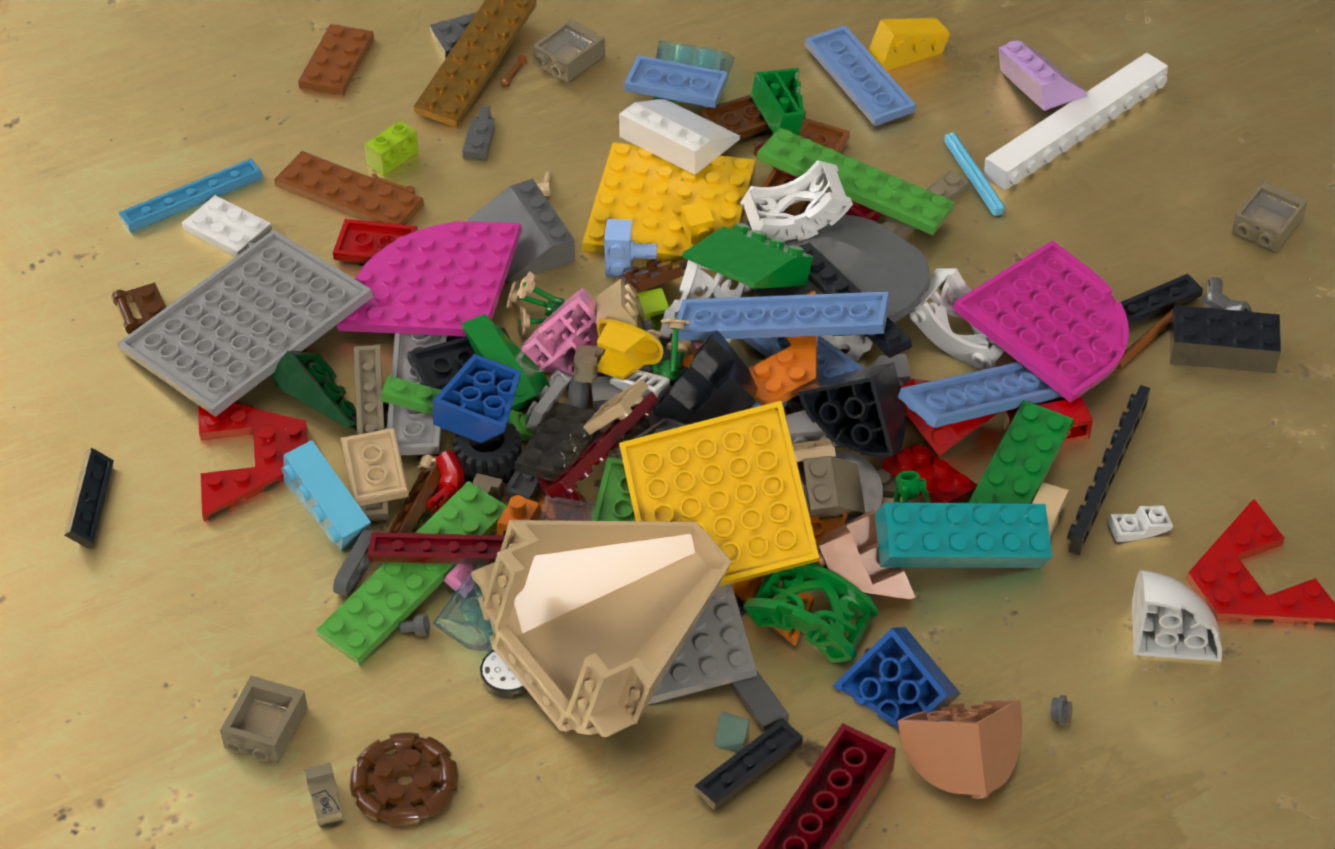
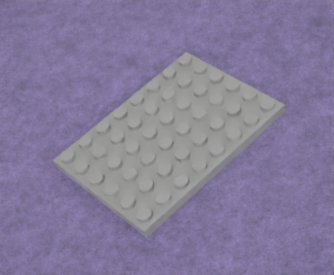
M272 230L117 344L120 351L216 417L274 373L277 364L287 351H303L370 300L373 294L372 290L276 230Z

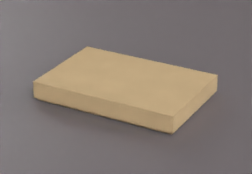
M394 428L341 438L351 493L359 506L409 497Z

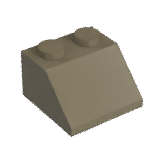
M832 456L803 460V474L810 517L818 516L819 519L842 517V513H847L848 518L866 513L858 464Z

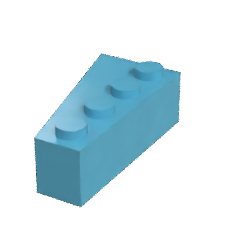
M312 440L284 454V466L282 467L284 483L325 530L331 543H336L341 551L356 543L365 528L371 529L370 520Z

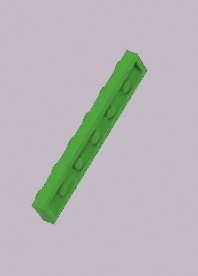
M388 375L381 392L380 401L433 415V400L442 390ZM511 410L508 424H513L516 427V431H519L522 441L531 443L539 428L536 432L528 429L526 425L530 417L525 413Z

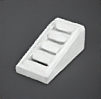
M637 370L625 380L615 377L610 379V384L621 390H625L640 379H643L648 388L642 396L652 391L659 400L666 394L670 386V379Z

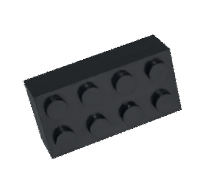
M1174 305L1170 324V364L1276 374L1281 353L1280 314Z

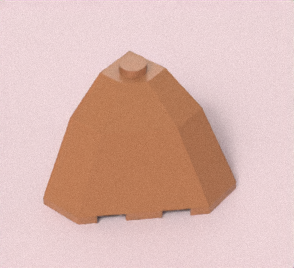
M874 509L831 531L817 542L820 549L818 552L821 567L827 565L828 570L845 578L863 593L904 599L915 598L902 568H880L875 523L876 511Z

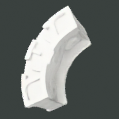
M818 160L805 174L789 183L774 187L751 186L742 199L741 206L745 208L752 231L765 232L768 238H778L784 241L797 239L799 242L817 235L818 230L830 224L832 226L853 204L851 198L845 195L837 174L839 170L837 165ZM799 201H812L806 208L805 213L797 216L783 213L789 205Z
M688 260L679 292L683 295L680 300H674L672 305L665 310L663 320L676 319L678 317L682 300L711 299L712 297H746L747 294H751L753 288L739 282L736 289L730 290L731 279L726 280L720 288L719 284L724 275L717 273L713 279L702 271V268H708ZM701 292L703 296H696L695 293ZM662 323L661 336L672 337L673 329H669L668 324ZM725 339L730 344L731 339Z
M936 268L931 274L933 278L930 280L927 292L921 297L922 301L909 313L911 320L916 323L919 329L935 345L952 357L975 368H994L996 360L1004 352L1001 347L972 324L971 329L975 333L974 335L955 334L949 326L947 314L961 317L952 309L954 302L972 290L965 283L958 269ZM938 288L941 291L940 295L936 291ZM931 298L934 302L928 304L926 301Z

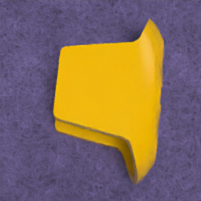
M607 318L598 320L597 332L599 338L597 346L606 349L597 365L599 372L625 380L642 366L659 363L662 359L663 347L655 335L622 321Z

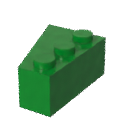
M799 68L755 72L750 95L773 134L779 128H782L798 136L800 135L804 118V106L800 93Z

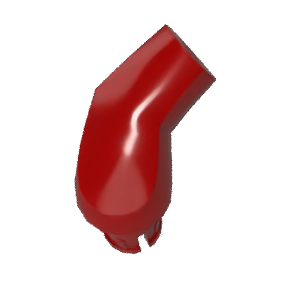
M446 450L435 459L441 477L438 484V492L427 501L429 510L437 505L432 511L434 514L464 486V469L453 450Z

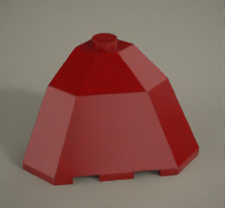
M912 378L901 388L931 381ZM904 403L905 413L939 457L978 427L986 424L1000 413L934 428L928 425L915 411L910 410Z

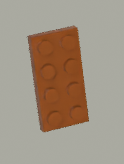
M330 24L298 80L299 88L343 96L374 39L373 31Z

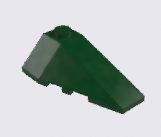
M287 351L277 364L275 372L271 374L276 381V386L283 392L300 400L344 427L357 429V421H352L349 418L356 414V408L353 403L345 400L344 395L347 392L343 386H337L334 381L337 375L319 353Z

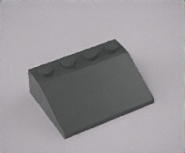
M533 179L508 187L467 219V222L521 223L522 233L505 280L506 284L522 280L529 272L536 275L575 261L573 236Z

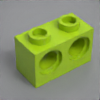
M399 120L366 142L367 166L385 176L419 153L416 130Z

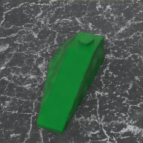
M486 314L461 324L476 355L521 371L520 381L511 410L519 412L530 407L534 401L538 403L540 401L538 398L546 385L550 387L544 372Z

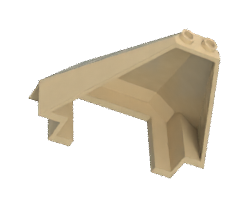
M509 520L496 561L472 571L471 575L473 581L481 588L483 596L478 597L484 620H490L493 635L489 636L492 648L560 731L567 732L572 729L576 730V733L592 735L599 733L601 737H608L633 724H637L727 573L732 561L697 522Z

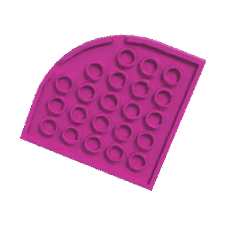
M454 221L452 223L427 227L397 238L394 242L376 253L355 277V280L372 290L373 297L336 325L338 331L466 336L461 326L462 323L486 314L491 320L493 318L522 233L521 223Z
M1053 240L959 298L952 307L956 313L1070 403L1103 381L1116 369L1128 343L1129 327L1126 313L1121 302H1116L1112 296L1113 290L1099 275Z

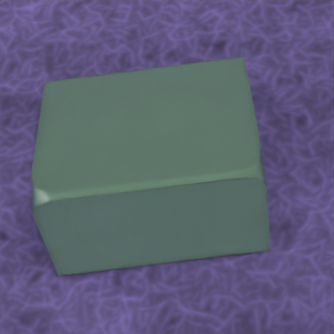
M721 711L715 735V746L738 753L745 747L749 739V720Z

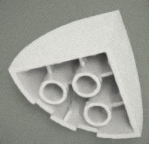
M1140 570L1136 578L1132 597L1133 655L1221 662L1222 645L1220 630L1206 602L1193 589L1172 577Z

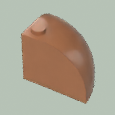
M1020 700L983 701V704L972 705L968 709H965L964 703L943 706L940 707V711L928 714L926 711L904 717L898 720L905 754L914 769L933 786L950 793L970 794L971 798L974 799L987 798L989 793L1001 787L1009 779L1017 763L1022 739Z

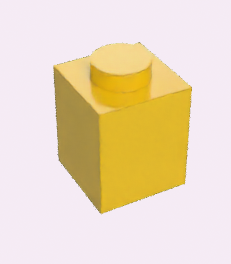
M705 200L681 206V225L691 244L700 242L715 232V220Z

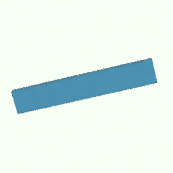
M252 158L120 211L118 212L119 217L131 233L209 201L214 195L221 196L263 178V174Z

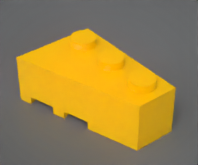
M937 18L880 19L868 51L886 71H890L943 53L951 33Z

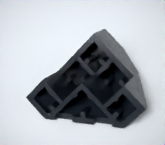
M715 330L694 354L690 367H685L673 382L674 385L659 400L653 413L661 417L697 423L751 409L757 401L755 395L758 388L749 368L722 334Z

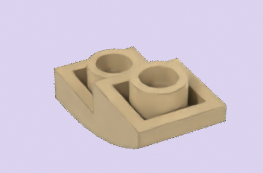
M1042 482L1032 504H1046L1049 534L1051 536L1057 525L1059 513L1068 499L1069 490Z

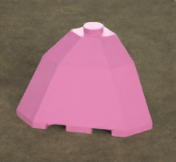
M581 288L543 321L520 349L543 372L554 373L555 370L560 369L574 376V356L578 346H597L599 338L596 324L597 303L584 288ZM597 372V377L610 376L602 372Z

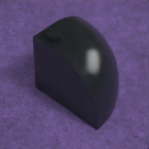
M894 363L837 375L811 384L798 391L801 403L813 423L816 422L827 434L825 436L838 446L849 448L859 452L860 455L870 457H890L900 451L905 436L904 402L898 398L901 387Z

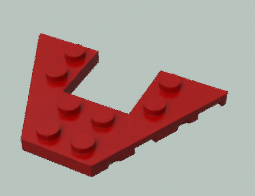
M236 403L231 404L215 417L198 405L199 436L201 441L253 435L255 467L200 473L203 521L209 520V515L227 506L231 509L238 502L248 500L264 492V487L278 480L280 483L283 482L284 474L282 467L284 466V454L309 442L307 422Z
M1255 499L1246 506L1188 572L1186 580L1209 606L1216 621L1239 620L1241 622H1254V619L1272 620L1273 624L1294 625L1300 622L1313 626L1315 622L1335 623V602L1316 578L1266 595L1241 562L1245 558L1282 546L1285 539Z

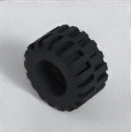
M508 422L505 432L482 443L456 433L455 438H453V449L464 469V481L466 483L468 481L473 482L476 474L479 473L503 479V482L507 484L522 460L520 433L516 431V427L513 424H508Z

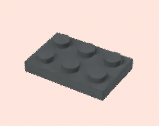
M477 12L429 25L430 33L445 58Z

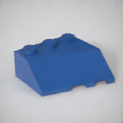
M474 354L433 400V425L480 443L505 432L520 381L521 371Z
M906 627L891 628L833 685L834 688L853 697V700L859 704L865 705L878 713L879 717L898 729V720L922 711H926L927 714L940 711V707L948 706L961 694Z

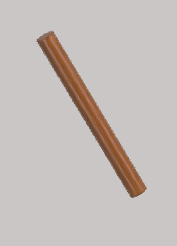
M1173 309L1124 351V355L1116 367L1117 369H1121L1171 324Z

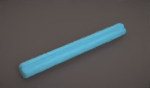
M947 133L944 136V143L994 216L1004 214L1005 205L956 133Z

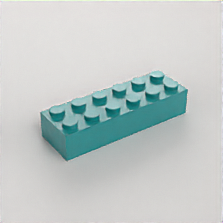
M885 502L875 513L880 568H1041L1053 558L1046 504Z

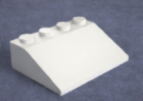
M666 99L634 102L619 114V134L621 138L694 175L740 140V135Z

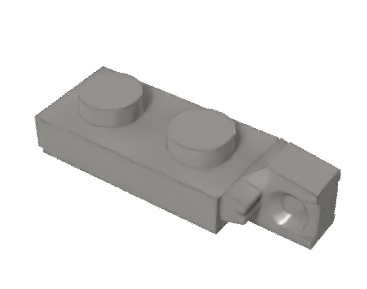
M560 370L551 376L549 380L550 387L547 385L544 387L538 398L540 401L538 403L534 401L527 412V415L530 417L526 425L528 429L533 432L537 431L559 401L560 396L568 387L572 377L567 376Z

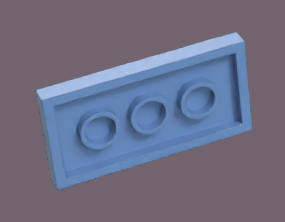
M637 55L624 82V91L715 108L728 80V72Z

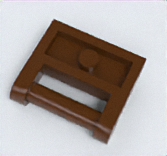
M155 282L128 291L116 290L111 295L114 305L118 306L124 319L123 326L128 334H131L166 308ZM135 302L141 316L140 319L133 317L128 305L129 303Z

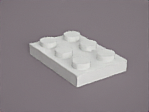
M216 195L182 222L184 231L235 257L246 250L249 242L256 243L272 231L271 223Z

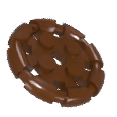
M403 732L391 734L389 739L381 742L378 739L370 744L357 757L358 764L352 767L350 773L351 795L356 797L358 808L374 821L389 822L390 826L419 824V820L427 817L431 819L438 815L452 800L451 793L457 789L458 785L456 761L451 760V752L447 747L430 736L426 739L419 737V733ZM416 748L423 750L421 756L420 753L415 750ZM395 751L396 754L386 757V752ZM441 765L439 769L433 771L432 767ZM368 769L375 770V774L368 773ZM401 777H410L412 779L406 785L397 783V780ZM433 787L440 788L436 791H431ZM373 791L376 792L375 795L369 794V793H371V792H373ZM388 803L396 805L392 810L387 809Z

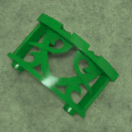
M813 563L768 574L755 597L748 598L743 606L758 627H773L791 632L793 628L806 635L805 640L822 652L830 663L847 662L855 659L858 653L855 650L873 617L877 616L880 612L871 597L863 593L851 582ZM781 580L783 581V583H782V587H783V588L778 587V585L780 584ZM821 590L828 598L832 611L820 610L812 614L804 610L803 600L797 594ZM854 616L858 618L855 625L848 621L852 620ZM844 630L849 633L847 639L843 636Z

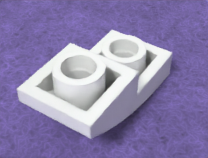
M1139 506L1135 514H1110L1107 520L1116 542L1145 539L1165 533L1173 528V524L1164 506Z

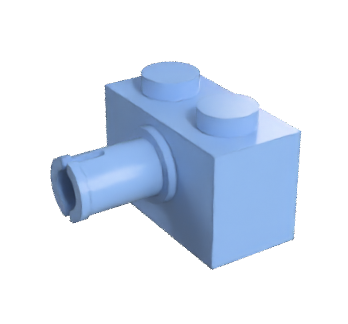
M607 219L604 237L606 276L618 277L623 275L626 269L632 268L634 258L656 260L657 243L643 244L633 241L632 220Z

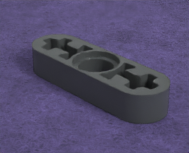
M367 528L362 531L335 577L333 584L334 593L350 597L371 563L367 556L371 533L378 531Z

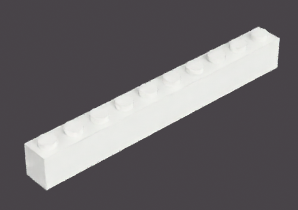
M1145 53L1087 91L1085 97L1073 100L986 157L984 176L1003 190L1018 184L1023 178L1033 174L1038 168L1051 162L1056 156L1066 152L1071 146L1084 140L1086 136L1095 130H1099L1104 124L1114 120L1125 110L1131 109L1134 104L1142 99H1146L1158 88H1162L1167 82L1168 65Z

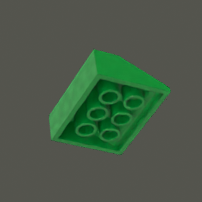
M734 223V226L720 228L682 254V257L754 289L807 286L813 259L812 255L803 252V248L785 245L784 240L768 238L767 233L758 230L751 231L748 225L742 223Z

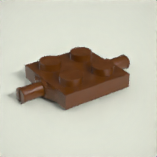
M659 258L656 260L652 259L646 262L647 266L626 269L623 275L616 278L617 281L622 279L625 284L630 283L636 292L640 293L684 276L683 270L686 269L688 260L683 259L671 263V261H661Z

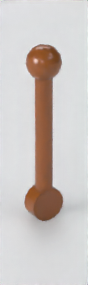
M526 55L518 56V62L506 77L501 78L500 83L502 86H507L509 79L521 64L527 62Z
M376 173L369 175L371 178L415 194L413 186L405 187L380 178Z

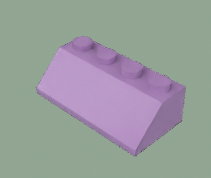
M1010 41L1006 45L998 47L1001 72L1043 111L1086 96V91L1045 55L1022 41Z

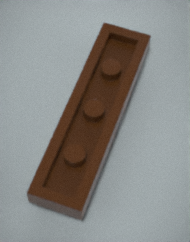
M437 464L420 472L408 494L409 497L406 498L388 533H413L420 524L419 518L428 508L427 501L438 489L441 474Z

